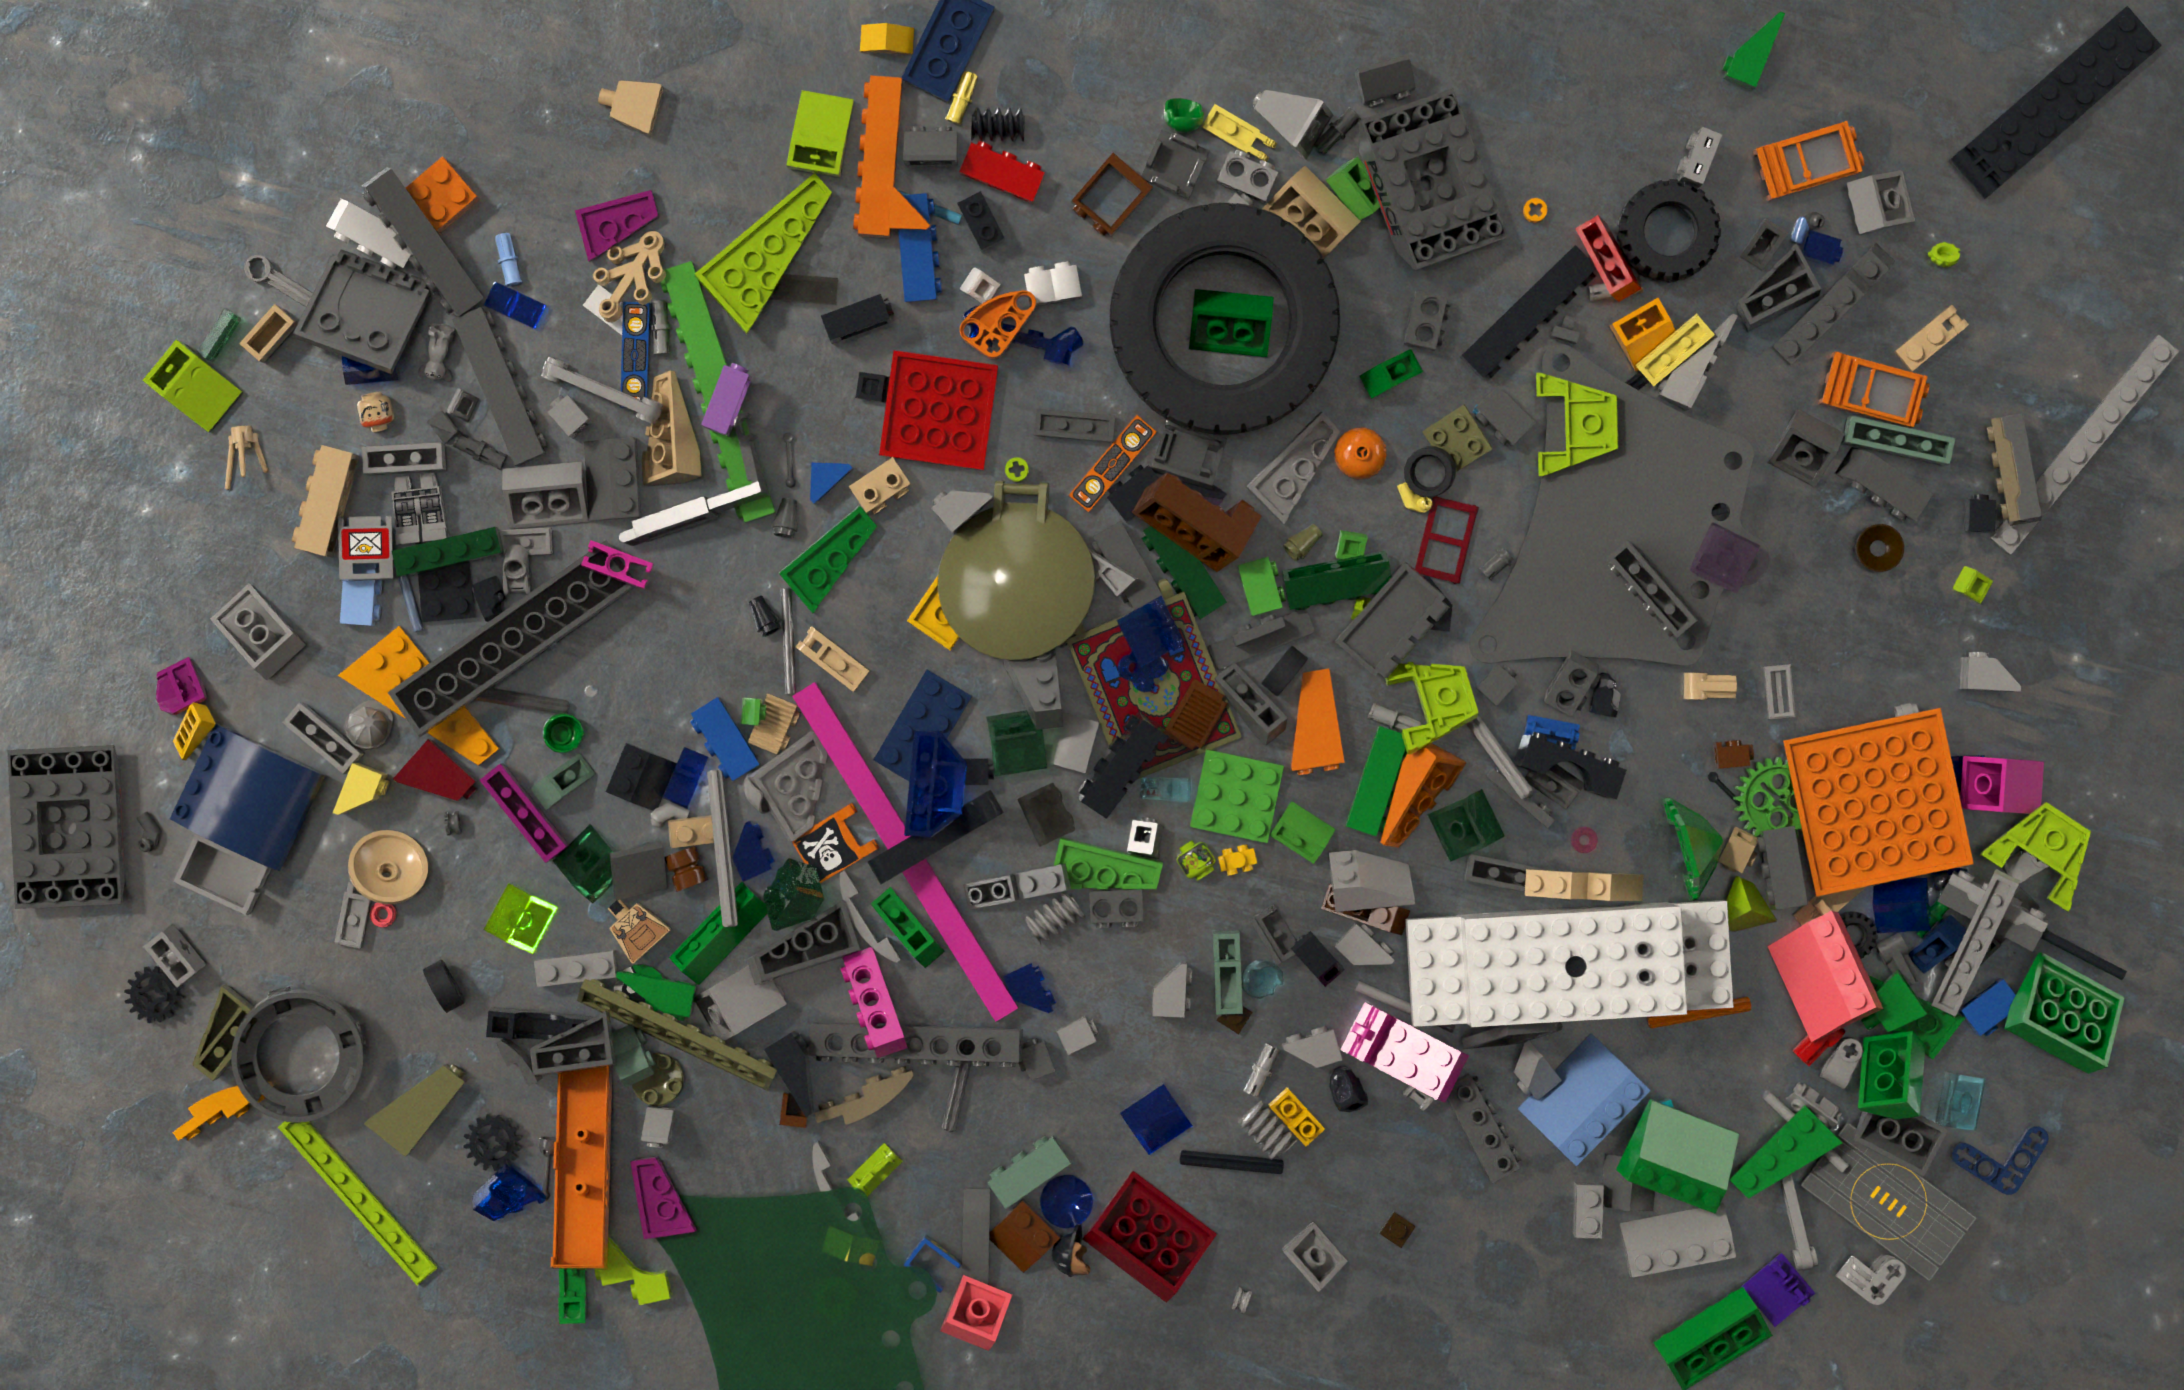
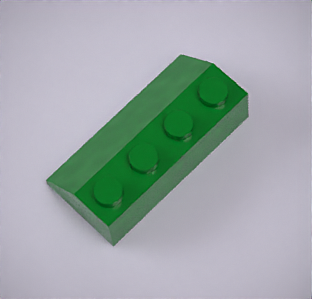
M1741 1287L1716 1304L1707 1307L1705 1311L1685 1321L1673 1331L1664 1334L1653 1343L1681 1389L1687 1390L1773 1335L1759 1309L1744 1287Z

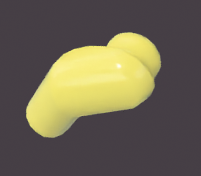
M1406 482L1397 486L1407 509L1418 513H1425L1431 509L1433 503L1430 497L1414 494Z

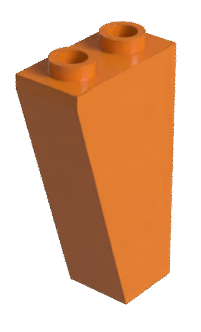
M1328 668L1304 672L1301 677L1291 771L1297 770L1298 775L1314 773V767L1323 766L1324 771L1340 769L1339 763L1345 762L1330 670Z

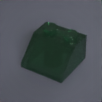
M1483 789L1427 814L1450 862L1485 848L1505 837Z
M589 824L552 861L572 886L593 904L613 885L610 853L617 852V850Z

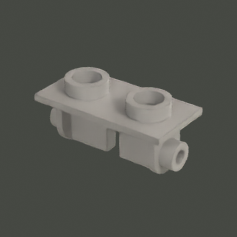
M1798 1082L1793 1089L1794 1093L1785 1099L1797 1112L1805 1105L1829 1130L1838 1124L1837 1120L1842 1115L1839 1107L1825 1097L1822 1098L1819 1104L1815 1101L1819 1093L1806 1083L1801 1084Z

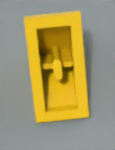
M890 23L861 25L860 52L913 54L914 28Z

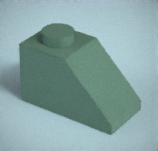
M579 753L545 776L531 788V791L547 810L593 777L595 773Z

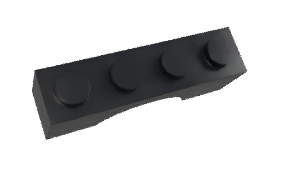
M1533 732L1532 735H1523L1514 761L1515 766L1537 774H1546L1555 764L1566 761L1580 771L1584 780L1585 791L1607 799L1617 800L1627 771L1619 767L1620 762L1605 758L1604 761L1595 758V753L1581 749L1580 753L1571 750V744L1557 740L1556 744L1548 742V736Z
M491 1007L488 1010L486 1037L548 1040L594 1017Z

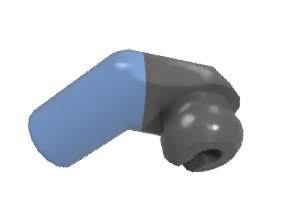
M1811 212L1799 217L1790 241L1803 245L1807 232L1824 226V216L1818 212Z

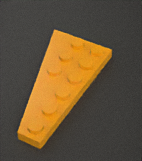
M398 626L338 676L405 718L388 692L430 662L403 628ZM466 706L427 732L478 766L500 749Z

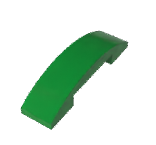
M559 1269V1324L586 1323V1269Z

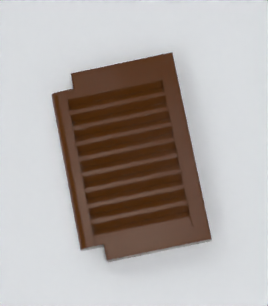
M1194 678L1165 727L1168 736L1191 750L1195 746L1202 749L1228 704L1222 700L1224 695Z

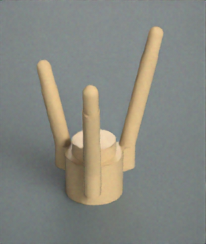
M252 426L232 427L231 436H228L229 451L226 469V490H229L231 485L235 449L239 450L241 477L246 476L245 449L251 448V443H253L263 472H268L258 442V433H252Z

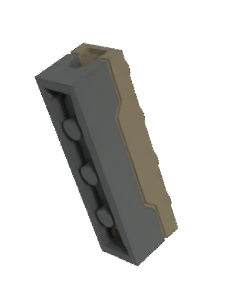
M2023 413L1991 419V427H1987L1989 443L1994 442L1996 452L1991 454L1994 468H1999L2001 478H1996L1998 493H2004L2005 504H2001L2003 520L2008 519L2009 526L2041 521L2042 516Z

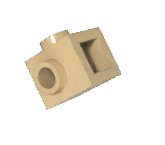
M1735 827L1718 862L1722 863L1730 871L1743 873L1746 865L1752 866L1758 854L1754 851L1757 837Z

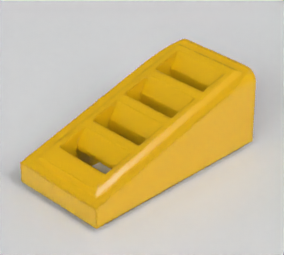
M193 702L189 706L175 735L173 743L182 760L186 761L216 725L206 705Z

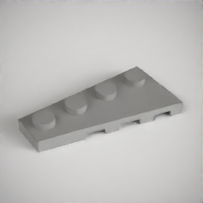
M1320 412L1246 487L1285 524L1290 512L1299 501L1302 492L1313 478L1316 469L1325 458L1340 430L1323 412Z

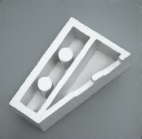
M343 199L339 201L326 227L336 232L334 237L347 244L350 240L358 243V250L369 256H372L373 252L382 257L380 262L395 269L396 265L404 268L410 253L406 248L402 250L393 239L396 236L391 227L386 228L378 217Z

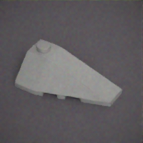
M1731 314L1713 331L1715 335L1659 382L1657 389L1661 391L1658 397L1684 411L1692 408L1707 379L1705 374L1709 372L1715 363L1718 355L1717 351L1719 348L1721 349L1726 341L1737 315Z

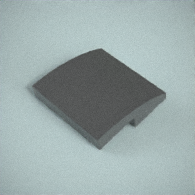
M502 1039L496 1042L506 1066L508 1067L517 1062L528 1086L543 1079L542 1076L533 1075L530 1057L510 1039Z

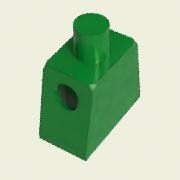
M1896 970L1875 990L1883 1009L1861 1019L1868 1031L1882 1023L1887 1032H1890L1927 1015V1009L1900 971Z

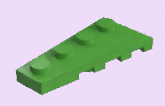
M1060 837L1054 866L1066 863L1071 889H1157L1163 866L1162 861Z

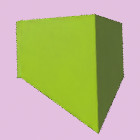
M1736 876L1726 899L1729 930L1735 932L1777 922V919L1755 884Z

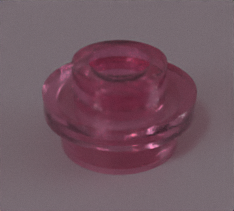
M1580 827L1571 836L1573 848L1580 853H1589L1597 846L1598 838L1591 828ZM1582 835H1587L1589 838L1588 844H1580L1579 838Z

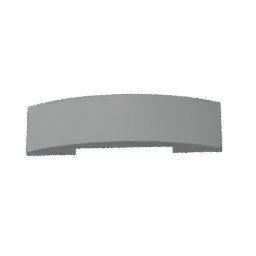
M842 871L840 873L841 894L852 923L873 949L887 959L897 963L901 960V957L889 938L886 937L878 942L852 901L851 897L859 893V890L847 871Z
M820 1141L813 1144V1167L824 1200L834 1215L848 1229L862 1238L867 1237L869 1232L857 1210L849 1215L845 1212L823 1171L831 1166L832 1163Z

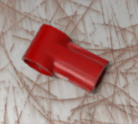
M1842 1028L1815 1042H1811L1807 1034L1792 1051L1807 1066H1810L1828 1047L1831 1048L1845 1034L1846 1030Z

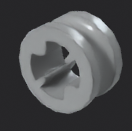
M1239 1287L1232 1310L1240 1309L1241 1313L1244 1314L1252 1291L1243 1292V1288Z

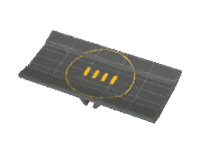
M1847 1122L1837 1135L1842 1144L1832 1150L1849 1166L1841 1173L1827 1158L1822 1156L1800 1186L1930 1282L1976 1221L1977 1217L1918 1173L1853 1140L1856 1127Z

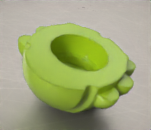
M1943 242L1936 244L1928 252V257L1939 267H1952L1960 259V249L1956 248L1954 244Z

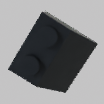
M626 743L605 792L654 811L662 801L677 763L633 744Z

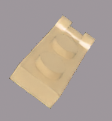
M1953 304L1894 351L1910 372L1914 371L1969 325L1965 319H1961L1957 315V309ZM1946 319L1954 326L1949 331L1941 324Z
M811 626L803 642L799 641L795 647L854 692L870 671ZM816 641L822 644L817 653L811 649Z

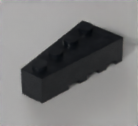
M1140 711L1136 715L1131 714L1123 726L1126 728L1121 737L1116 736L1108 748L1111 750L1105 759L1103 757L1099 759L1093 769L1096 773L1091 780L1086 779L1078 790L1081 793L1079 795L1080 802L1106 819L1128 790L1125 787L1126 784H1133L1140 776L1143 769L1142 763L1150 762L1154 758L1158 742L1160 741L1164 744L1169 738L1163 726Z

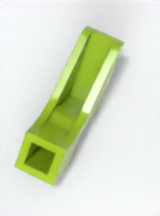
M608 1236L607 1270H594L597 1281L601 1280L602 1286L634 1279V1284L630 1285L633 1300L638 1299L639 1305L667 1300L672 1297L667 1270L648 1272L637 1268Z

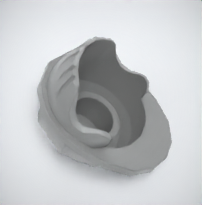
M368 700L361 703L346 717L344 724L346 737L355 747L364 750L378 748L384 744L390 734L393 716L389 708L376 700Z

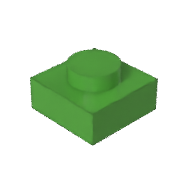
M1341 530L1335 552L1336 558L1345 559L1364 555L1368 539L1367 535Z

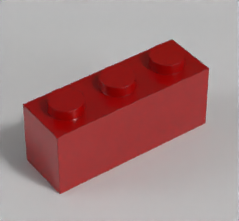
M978 141L977 144L971 142L960 168V175L1031 204L1034 203L1045 176V172L1040 171L1042 166L1031 161H1027L1026 164L1016 161V155L1003 151L1002 154L992 151L993 146L985 142Z
M1599 215L1575 228L1612 297L1620 302L1642 289L1608 224Z

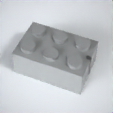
M195 834L173 882L239 913L249 915L260 892L256 891V888H263L271 868Z

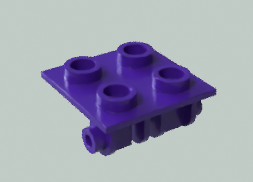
M1782 1253L1741 1286L1744 1287L1753 1302L1774 1327L1801 1305L1805 1306L1811 1301L1810 1298L1815 1294Z

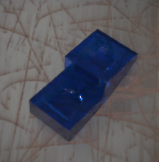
M495 281L484 303V306L534 329L546 307L545 304Z
M684 747L663 799L688 809L709 757Z

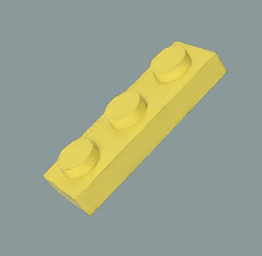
M1696 313L1638 362L1636 366L1650 383L1655 386L1715 334Z

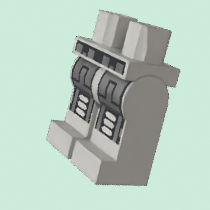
M434 472L420 474L421 489H412L410 475L395 477V492L391 493L395 518L396 545L434 541L449 537L442 486H438ZM420 516H421V523H422V532H421Z

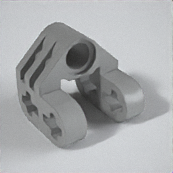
M1890 1254L1879 1256L1870 1268L1851 1255L1836 1274V1277L1869 1303L1880 1305L1888 1299L1904 1279L1906 1268L1900 1260ZM1889 1265L1894 1268L1892 1272H1889L1887 1269ZM1872 1286L1877 1288L1875 1293L1870 1290Z

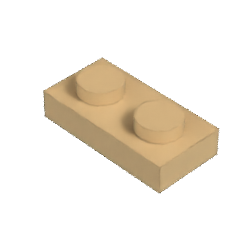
M711 815L668 820L671 848L714 843Z

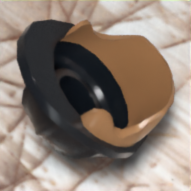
M1077 1224L1073 1233L1065 1234L1053 1245V1262L1058 1270L1068 1275V1277L1090 1274V1266L1084 1263L1082 1259L1083 1255L1087 1252V1248L1081 1245V1224Z

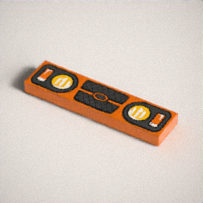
M1136 415L1068 496L1089 513L1157 431Z

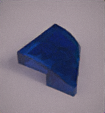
M507 1164L503 1165L472 1195L473 1210L492 1221L504 1218L509 1213L523 1211V1205L538 1201L541 1204L546 1200V1195L536 1185Z

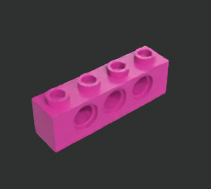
M870 947L842 957L845 967L840 969L845 983L851 982L853 989L848 990L852 1004L859 1005L861 1012L856 1013L861 1028L866 1027L869 1033L864 1036L869 1051L874 1049L877 1058L906 1049V1041L873 948ZM863 978L870 979L866 983H859V981ZM870 1001H878L874 1006H867V1003ZM879 1023L886 1024L881 1029L874 1028Z

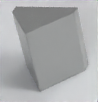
M457 388L447 412L468 422L478 397Z

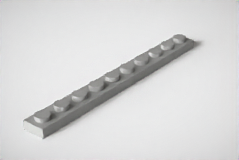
M2160 335L2153 339L2035 482L2042 517L2179 352ZM2006 519L1989 539L2007 554L2011 555L2039 521L2009 526V520Z

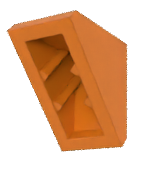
M896 187L890 190V229L928 230L932 227Z

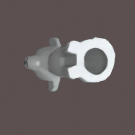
M430 324L428 326V337L430 338L428 352L430 360L419 368L418 376H427L430 380L436 381L443 378L445 381L450 382L452 374L444 366L443 360L448 351V344L453 341L455 330L453 327L444 324Z

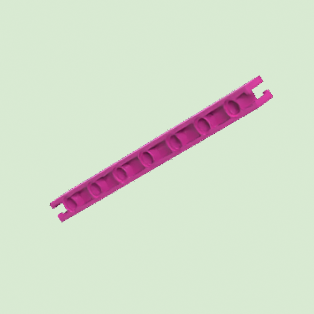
M814 682L793 695L792 697L887 849L912 836L817 683ZM925 858L903 871V875L995 1022L1018 1009L1017 1003L927 859Z

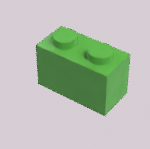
M1358 156L1341 165L1326 179V182L1344 205L1359 220L1373 214L1380 208L1365 166Z
M1269 557L1237 565L1251 616L1283 608L1281 602H1285L1286 599L1282 586L1277 587L1274 577L1279 576L1275 560L1270 562Z

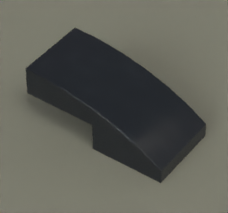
M859 372L855 398L886 403L890 377Z

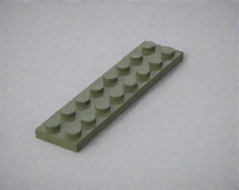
M584 980L578 994V1002L601 1013L607 1011L610 1013V1017L627 1025L633 1024L637 1030L641 1029L642 1032L768 1091L777 1072L771 1062L765 1059L756 1060L750 1057V1054L742 1048L735 1047L733 1049L726 1046L724 1040L716 1036L707 1037L701 1034L702 1031L693 1025L688 1024L684 1026L678 1023V1020L670 1014L663 1013L661 1015L653 1011L654 1008L647 1003L639 1002L638 1004L629 1000L630 997L621 991L615 990V992L606 989L605 984L598 980Z

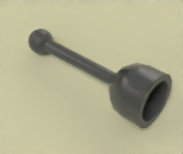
M540 1137L539 1150L546 1156L543 1189L539 1194V1198L542 1201H547L550 1197L548 1182L551 1157L554 1156L556 1137Z

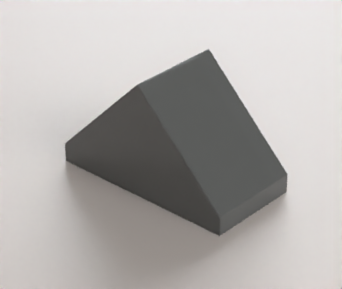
M1768 219L1763 220L1742 252L1741 257L1763 270L1789 232Z

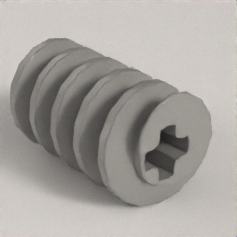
M1062 892V902L1053 898V908L1044 904V914L1036 909L1034 911L1036 919H1032L1028 915L1025 916L1029 928L1040 944V937L1047 942L1050 940L1049 931L1056 936L1059 935L1058 926L1064 930L1068 929L1066 920L1076 924V914L1081 918L1086 917L1072 894L1069 897Z
M1260 1101L1243 1116L1244 1121L1241 1127L1243 1129L1251 1126L1248 1135L1258 1134L1255 1143L1265 1142L1262 1150L1265 1152L1272 1149L1273 1151L1269 1157L1272 1160L1285 1153L1297 1139L1289 1142L1292 1133L1289 1131L1282 1134L1285 1125L1282 1123L1275 1126L1278 1118L1276 1116L1267 1118L1271 1110L1269 1108L1260 1110L1263 1105V1101Z

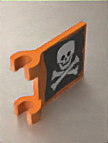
M853 803L814 825L792 842L817 885L879 848L875 839L860 846L847 826L845 819L858 812Z

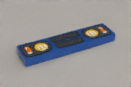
M624 301L621 392L642 400L643 397L648 398L650 302L642 305L638 302Z

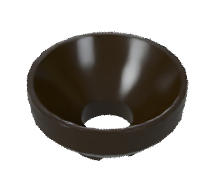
M1871 525L1862 531L1857 539V557L1860 563L1871 571H1889L1896 567L1903 558V538L1895 528L1889 525ZM1876 540L1883 542L1885 545V552L1879 557L1874 556L1870 551L1871 544Z

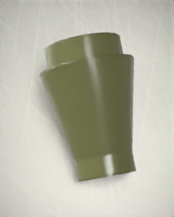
M1312 524L1308 528L1287 538L1283 548L1294 561H1298L1300 558L1304 559L1323 534L1315 524Z

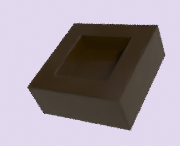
M1242 1005L1243 1014H1219L1216 1021L1239 1035L1253 1012Z
M1393 1211L1379 1234L1402 1248L1416 1226Z

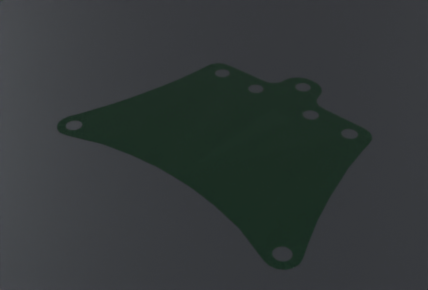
M846 1187L801 1195L751 1198H711L679 1195L697 1230L690 1233L657 1237L656 1240L674 1263L697 1310L712 1354L719 1390H896L897 1385L902 1381L910 1382L914 1390H924L910 1337V1328L915 1319L931 1311L935 1305L937 1296L936 1285L926 1270L918 1266L900 1267L889 1261L869 1199L861 1189ZM849 1203H856L862 1209L861 1217L856 1221L848 1220L844 1215V1208ZM865 1253L873 1254L877 1259V1266L872 1271L863 1270L859 1264L860 1257ZM920 1281L925 1284L927 1292L922 1299H914L910 1296L909 1286L911 1283ZM889 1330L895 1331L900 1337L899 1345L891 1349L885 1347L882 1343L883 1334Z

